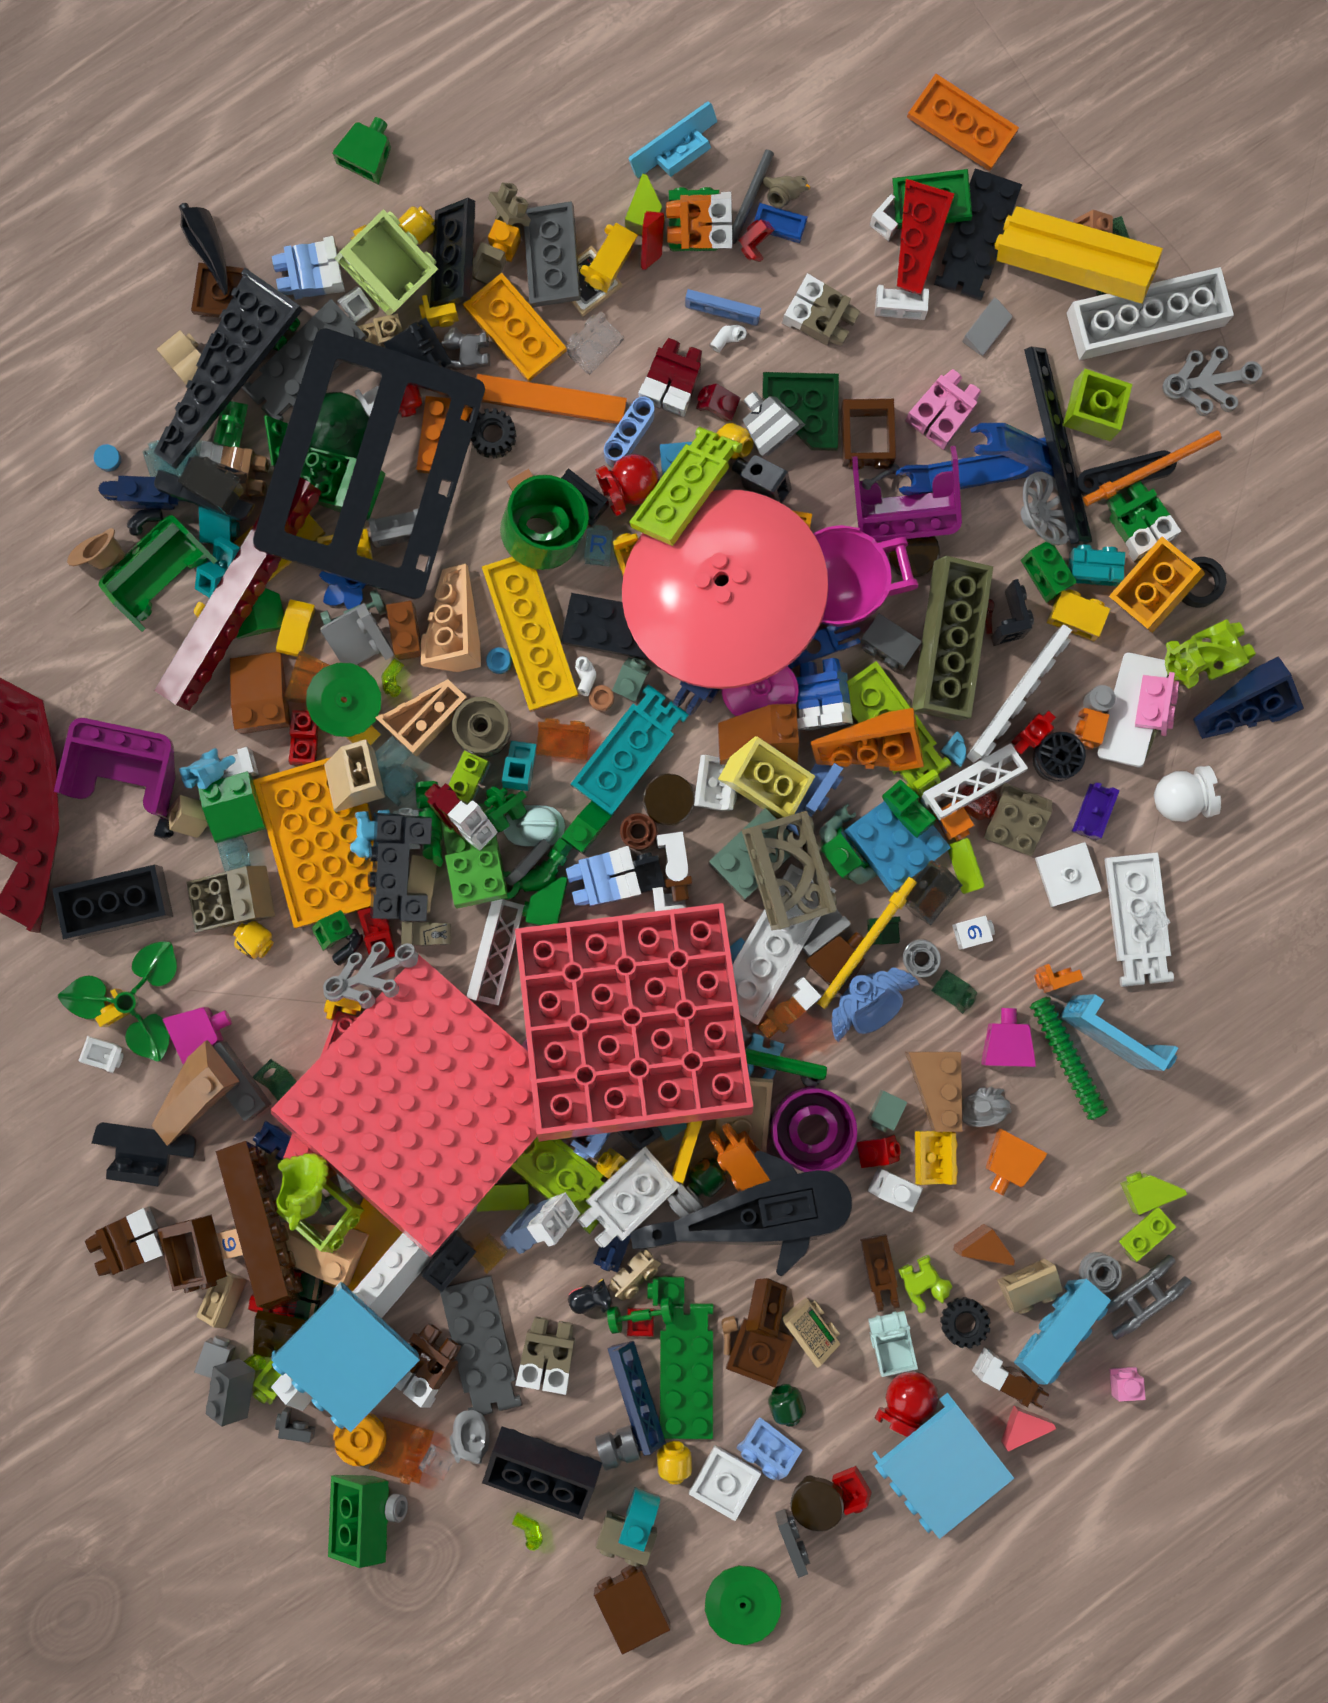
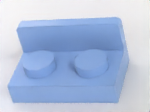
M610 1133L588 1135L586 1141L590 1142L589 1145L578 1138L574 1139L570 1145L575 1147L573 1152L586 1160L590 1157L594 1158L598 1156Z
M758 1418L745 1439L736 1447L746 1461L756 1463L762 1468L763 1474L772 1480H780L786 1477L802 1452L801 1448L762 1418Z

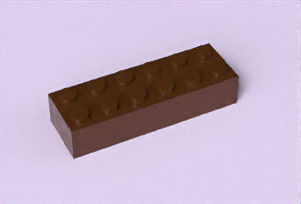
M248 1141L215 1151L257 1307L273 1310L302 1300L300 1292L303 1291L300 1278L298 1276L295 1277L293 1266H296L295 1258L292 1251H288L286 1241L289 1240L288 1232L284 1225L281 1226L279 1214L277 1213L278 1207L272 1190H275V1185L271 1175H267L265 1165H268V1159L265 1151Z

